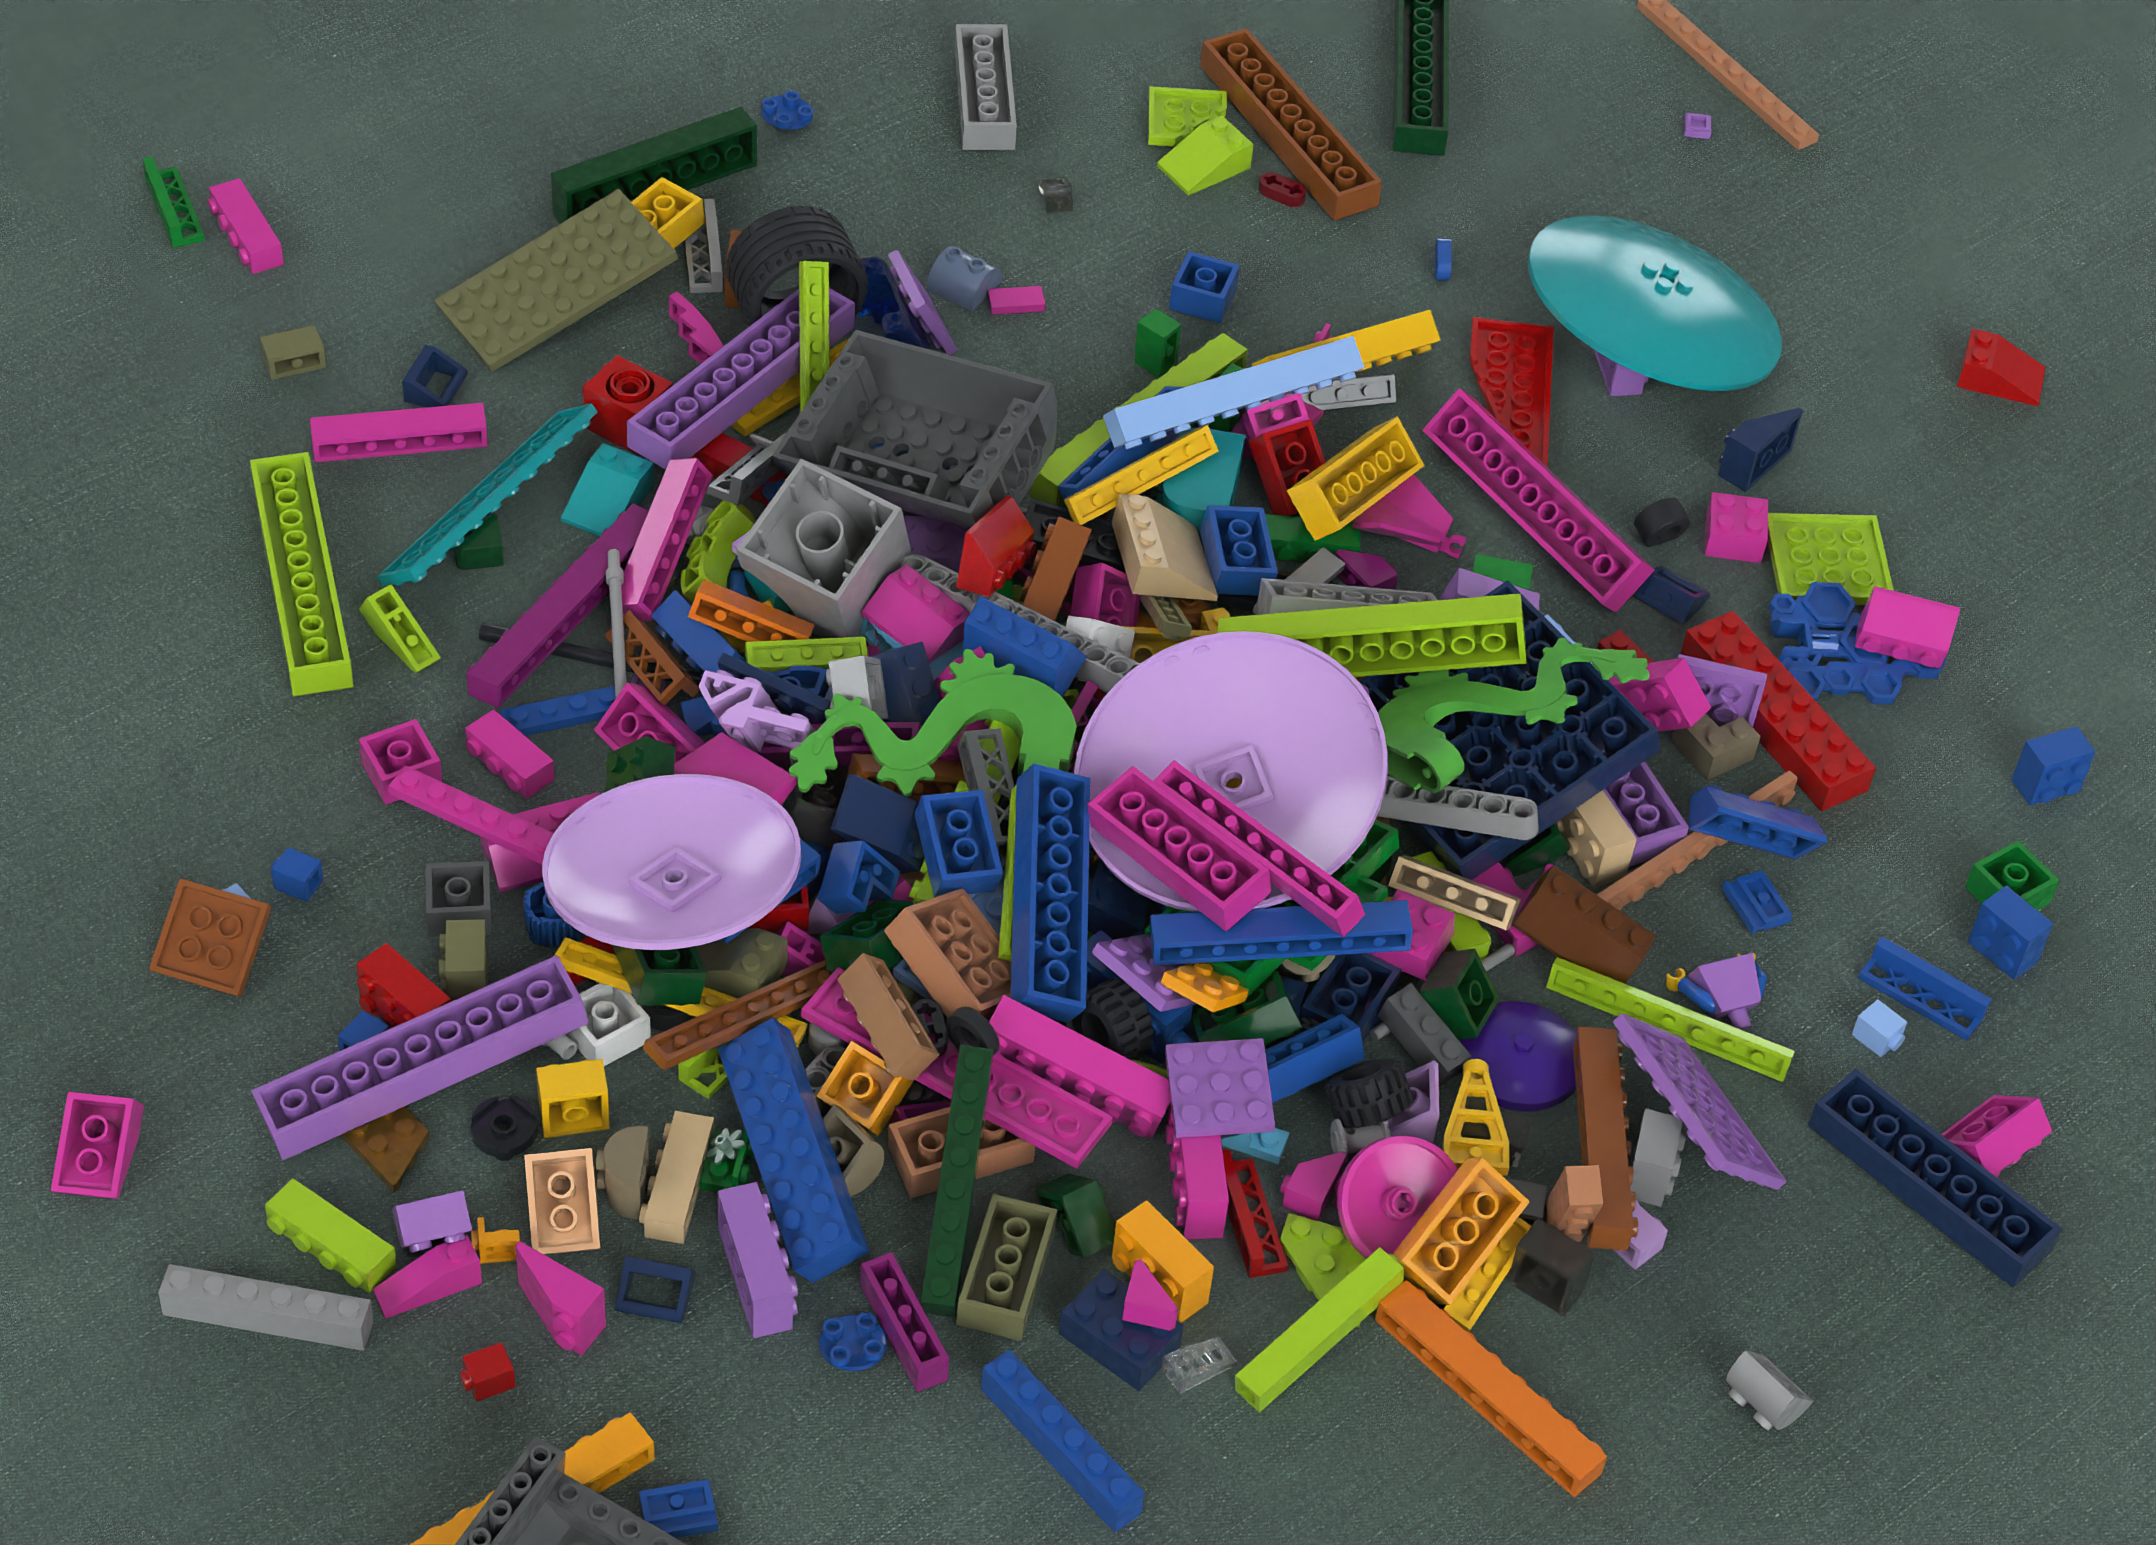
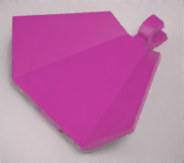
M1414 474L1361 513L1353 523L1355 529L1396 537L1435 553L1440 550L1459 559L1463 550L1453 548L1452 543H1457L1463 547L1467 540L1466 537L1461 535H1453L1450 538L1446 537L1453 517Z

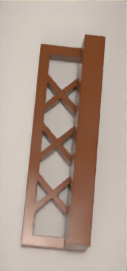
M629 610L623 616L624 630L627 627L630 628L628 639L624 640L626 662L664 706L681 689L691 697H694L700 691L698 684L650 627ZM612 628L605 634V637L611 644ZM643 645L641 656L632 657L634 646ZM657 662L655 673L646 674L648 663ZM671 678L673 682L661 693L662 679Z

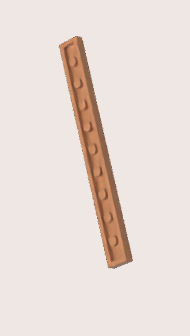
M1638 0L1637 9L1794 148L1800 150L1818 141L1819 134L1667 0Z
M1789 770L1750 795L1749 799L1759 802H1773L1776 807L1780 804L1785 805L1795 795L1794 789L1798 777ZM1694 831L1597 895L1621 911L1623 906L1629 902L1638 901L1646 891L1653 887H1660L1668 877L1674 873H1681L1688 864L1696 859H1703L1711 849L1717 845H1724L1728 840Z

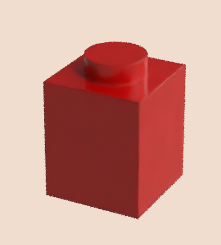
M502 1342L462 1356L463 1371L459 1372V1377L466 1392L471 1390L476 1402L516 1388L514 1368Z

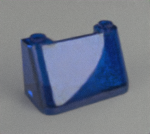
M878 257L860 259L868 277V293L865 296L866 300L861 310L858 312V317H864V313L874 317L875 324H882L884 338L931 350L919 317L916 318L908 305L911 299L904 297L898 286L900 283L894 278L887 263Z

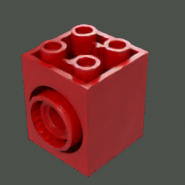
M616 355L609 363L604 364L601 370L592 379L587 380L583 386L584 405L592 403L598 412L590 419L591 424L586 429L640 456L639 453L627 447V421L671 388L673 383Z

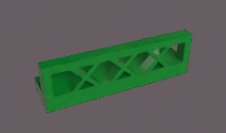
M153 156L143 158L145 180L172 247L176 248L205 241L203 230L177 166L158 170ZM174 177V180L171 182L170 185L164 183L162 180ZM174 194L180 196V198L175 202L170 200L169 196ZM181 211L187 213L184 219L177 217L176 213ZM185 228L196 232L182 236V231Z

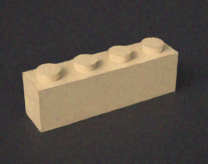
M1406 855L1398 857L1388 885L1504 930L1511 928L1521 898Z
M675 1111L672 1123H666L663 1133V1142L666 1144L664 1150L659 1149L655 1161V1169H658L656 1177H650L647 1189V1196H650L648 1204H642L639 1216V1223L644 1224L645 1238L684 1244L700 1189L699 1181L706 1160L709 1141L714 1132V1117Z

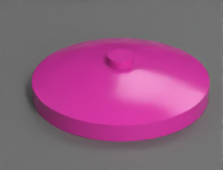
M1412 1136L1382 1138L1360 1150L1349 1162L1343 1173L1337 1197L1339 1220L1348 1241L1354 1249L1365 1259L1379 1247L1388 1255L1390 1253L1393 1254L1458 1171L1454 1162L1436 1145Z

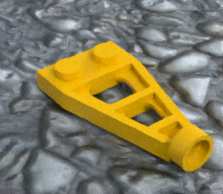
M1471 1059L1463 1064V1080L1444 1133L1442 1151L1449 1156L1457 1169L1461 1167L1466 1159L1483 1158L1499 1174L1508 1176L1509 1139L1489 1076V1066L1483 1060ZM1467 1096L1485 1098L1487 1111L1465 1109ZM1464 1123L1486 1124L1491 1139L1462 1137L1461 1131Z

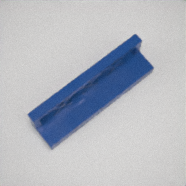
M1881 937L1876 943L1872 957L1858 975V979L1966 1041H1968L1985 1018L1992 998L1884 937ZM1875 966L1886 972L1888 978L1879 979L1870 972ZM1907 984L1914 988L1915 993L1906 994L1900 991L1898 985ZM1935 1000L1941 1004L1943 1009L1934 1010L1927 1006L1926 1001ZM1953 1016H1963L1972 1022L1965 1028L1956 1023Z

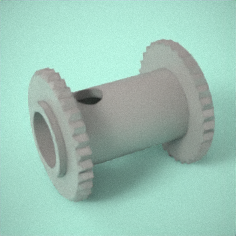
M1339 1119L1333 1120L1331 1124V1146L1334 1154L1339 1152L1345 1154L1358 1153L1374 1141L1391 1137L1387 1120L1359 1128H1343Z

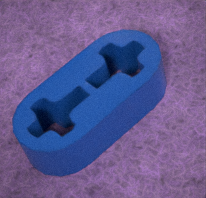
M1437 238L1435 245V280L1449 281L1452 264L1451 239Z

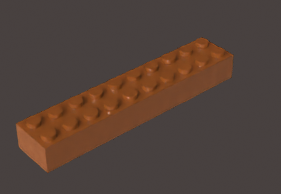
M1247 28L1203 41L1200 61L1202 69L1221 91H1227V98L1334 221L1379 206L1382 188L1380 178Z

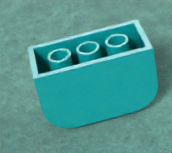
M1191 428L1190 430L1180 433L1175 438V440L1190 433L1191 431L1197 428ZM1210 429L1219 452L1158 484V490H1162V493H1158L1156 502L1196 526L1202 547L1200 526L1207 506H1233L1241 472L1245 435Z

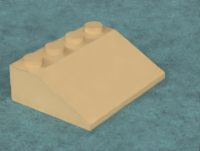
M1120 494L1112 518V526L1132 594L1217 601L1218 595L1196 526L1149 497L1137 494Z

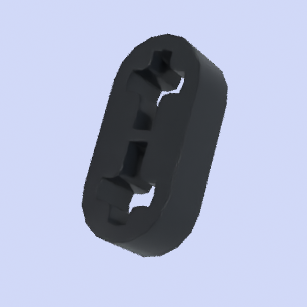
M931 999L918 1000L912 1009L928 1036L933 1034L935 1042H938L934 1046L939 1053L938 1057L946 1052L948 1044V1033L941 1007L936 1001ZM922 1013H928V1016L931 1017V1022L926 1023L925 1016Z

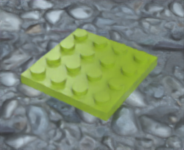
M1768 513V546L1778 593L1790 594L1796 601L1798 596L1806 595L1812 582L1840 583L1856 602V605H1866L1874 586L1894 591L1877 515Z

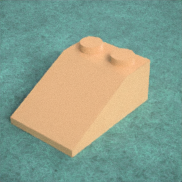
M592 1148L524 1155L532 1248L544 1255L601 1249L595 1162Z

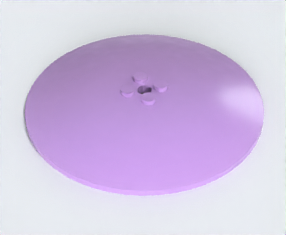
M1238 631L1205 635L1178 643L1146 659L1128 672L1102 699L1091 716L1082 735L1074 768V774L1090 778L1091 801L1132 766L1154 781L1175 760L1326 873L1332 875L1352 856L1373 826L1386 790L1388 751L1380 717L1371 698L1346 668L1317 648L1298 640L1263 632ZM1232 778L1242 780L1241 785L1237 788L1231 789L1226 787V783ZM1090 822V845L1105 866L1124 884L1160 904L1180 910L1200 912L1092 828ZM1271 884L1272 892L1253 909L1274 906L1291 898Z

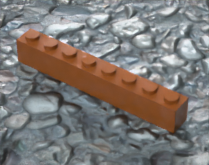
M1578 1026L1573 1045L1581 1163L1582 1166L1599 1165L1603 1206L1587 1230L1588 1248L1628 1251L1631 1237L1636 1238L1638 1218L1632 1216V1212L1635 1210L1636 1194L1630 1191L1634 1170L1633 1166H1628V1161L1631 1157V1141H1626L1629 1131V1117L1624 1116L1623 1112L1627 1105V1092L1621 1089V1086L1624 1085L1625 1068L1619 1065V1062L1622 1060L1623 1045L1617 1042L1616 1029Z

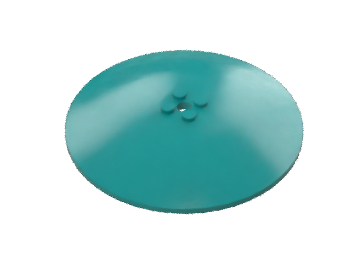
M1576 216L1565 218L1546 226L1538 233L1530 247L1527 262L1529 276L1538 296L1548 310L1565 328L1585 344L1630 370L1676 386L1707 391H1728L1746 388L1759 383L1773 371L1782 351L1780 329L1770 308L1761 296L1725 263L1678 236L1649 225L1621 218Z

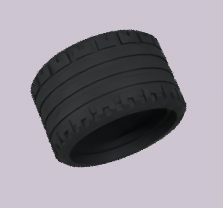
M792 206L770 212L746 227L731 246V250L728 252L727 267L725 268L727 279L749 326L799 289L798 285L783 291H767L778 278L799 267L800 261L829 262V288L855 302V317L866 300L868 277L842 223L833 214L826 212L824 209H818L813 206Z

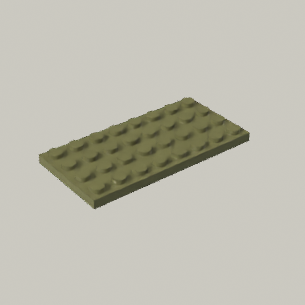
M617 189L436 298L434 302L439 311L487 368L494 372L678 260L676 251L621 190Z

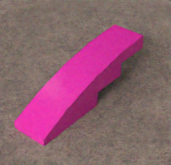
M677 291L669 295V317L679 324V336L689 343V356L702 364L724 346L709 322L687 299Z

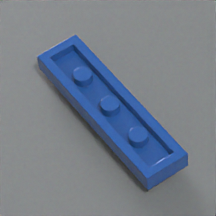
M615 686L500 710V713L504 719L524 736L598 721L602 719L615 700Z

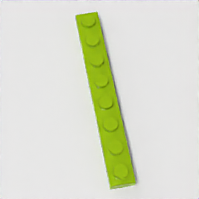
M1559 957L1553 963L1546 988L1615 1016L1625 1014L1683 1037L1688 1045L1783 1082L1795 1053L1791 1049Z

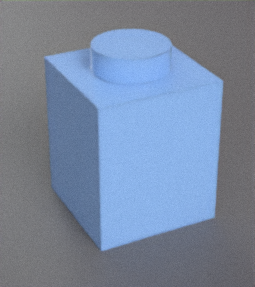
M1877 999L1858 1016L1852 1036L1879 1057H1882L1890 1049L1896 1051L1905 1040L1903 1033L1907 1021Z

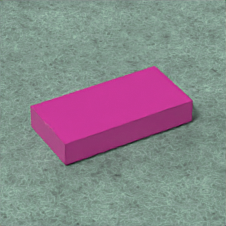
M1042 286L988 289L987 297L991 315L1045 311L1046 304Z

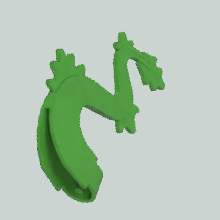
M1559 638L1554 647L1543 649L1544 656L1539 662L1536 685L1527 691L1468 681L1467 673H1460L1449 677V670L1419 672L1418 676H1406L1404 679L1408 688L1394 690V699L1384 705L1378 712L1388 751V775L1413 791L1422 787L1431 793H1439L1464 771V762L1459 751L1446 740L1444 732L1434 728V725L1443 717L1455 712L1476 711L1526 716V723L1529 725L1542 719L1563 723L1565 722L1564 711L1578 704L1576 696L1566 694V684L1561 671L1563 665L1571 662H1592V665L1601 674L1603 680L1616 676L1621 683H1627L1633 679L1641 681L1649 679L1650 674L1646 669L1648 666L1647 659L1637 658L1635 650L1592 649L1583 647V644L1580 642L1570 644L1566 638Z
M965 649L963 652V663H950L949 669L956 679L944 680L940 683V689L947 695L937 704L913 739L909 741L899 739L876 712L866 706H862V699L860 697H855L849 701L841 694H835L833 696L834 708L825 711V718L827 720L816 732L810 734L799 746L790 751L791 759L798 762L789 768V774L798 779V789L801 792H807L813 784H825L827 781L825 770H835L837 768L832 736L844 727L855 726L862 730L875 760L882 767L877 774V781L881 783L892 781L898 786L901 793L908 797L912 794L919 781H932L935 779L936 774L930 765L941 756L958 735L973 722L984 719H992L1004 723L1013 729L1020 740L1018 775H1022L1034 763L1069 772L1077 726L1070 707L1062 696L1052 688L1038 680L1014 675L1015 666L1013 664L996 668L994 666V656L991 653H986L983 658H978L972 650Z

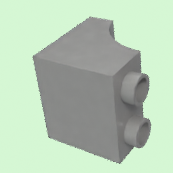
M800 459L736 549L741 567L770 587L790 607L797 618L814 624L812 633L822 638L861 637L860 630L864 619L861 615L862 609L887 576L901 568V560L908 555H912L902 508L803 459Z

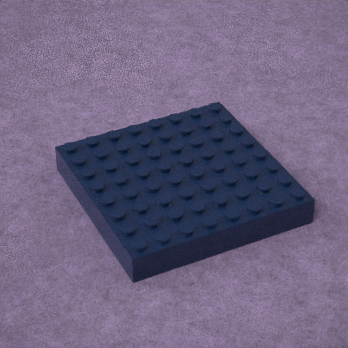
M1507 580L1485 596L1521 593ZM1521 594L1527 664L1450 669L1449 677L1460 673H1467L1468 681L1481 682L1519 691L1531 690L1536 685L1539 662L1544 656L1543 649L1554 647L1559 638L1565 637ZM1571 662L1563 665L1561 668L1566 684V694L1576 696L1578 700L1577 705L1571 706L1564 711L1565 722L1563 723L1542 719L1529 725L1526 723V716L1476 711L1455 712L1443 717L1436 723L1434 728L1445 733L1446 740L1459 751L1464 762L1463 773L1447 786L1527 798L1534 801L1538 810V835L1660 751L1658 730L1608 680H1603L1601 674L1590 662ZM1419 672L1365 676L1358 682L1368 687L1369 697L1377 712H1379L1384 705L1394 699V690L1408 688L1404 678L1409 675L1418 676ZM1404 821L1452 873L1470 880L1475 879L1531 840H1519Z

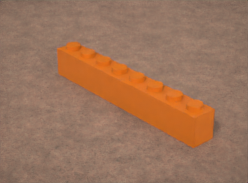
M1406 1279L1379 1301L1375 1321L1574 1498L1602 1474L1607 1460V1455L1603 1452L1602 1448L1578 1431V1428L1571 1420L1565 1419L1553 1409L1551 1403L1546 1398L1539 1396L1528 1387L1521 1376L1512 1373L1504 1366L1496 1354L1487 1351L1479 1344L1471 1332L1462 1329L1454 1322L1446 1310L1438 1308L1430 1301L1422 1289L1413 1286Z

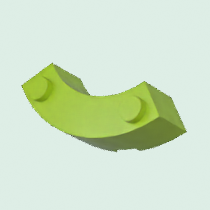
M723 500L706 519L705 522L709 525L702 536L694 537L688 549L686 557L690 560L687 570L684 569L681 572V589L683 595L692 603L704 579L726 588L729 570L737 556L732 552V543L748 533L756 523L754 515L741 503L735 505Z

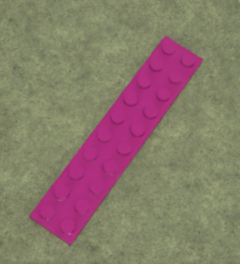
M837 967L801 1009V1017L847 1043L853 1041L884 1060L881 1053L872 1046L870 1042L871 1036L867 1029L858 1022L856 1018L857 1012L853 1005L844 998V990L837 979L845 970ZM924 1014L926 1023L931 1022V1017ZM929 1034L932 1043L937 1044L938 1042H935L933 1034ZM949 1036L946 1052L942 1056L937 1057L915 1080L952 1100L959 1050L954 1046ZM997 1053L993 1056L985 1119L1078 1169L1112 1125L1113 1116Z

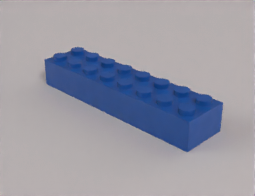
M1034 763L1017 778L1010 998L1050 1019L1068 1023L1086 1009L1090 827L1087 804L1090 802V778Z
M771 1018L719 1047L718 1051L794 1271L814 1283L869 1253L868 1244L791 1030L776 1019Z

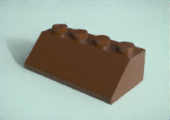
M1554 865L1539 877L1512 923V926L1557 957L1624 984L1643 961L1656 938V935Z

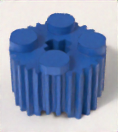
M539 882V886L534 885L533 888L525 891L526 895H524L523 901L525 926L529 939L533 944H544L545 947L550 945L551 948L557 945L559 948L565 937L580 942V937H583L584 934L564 921L555 911L545 892L544 883Z

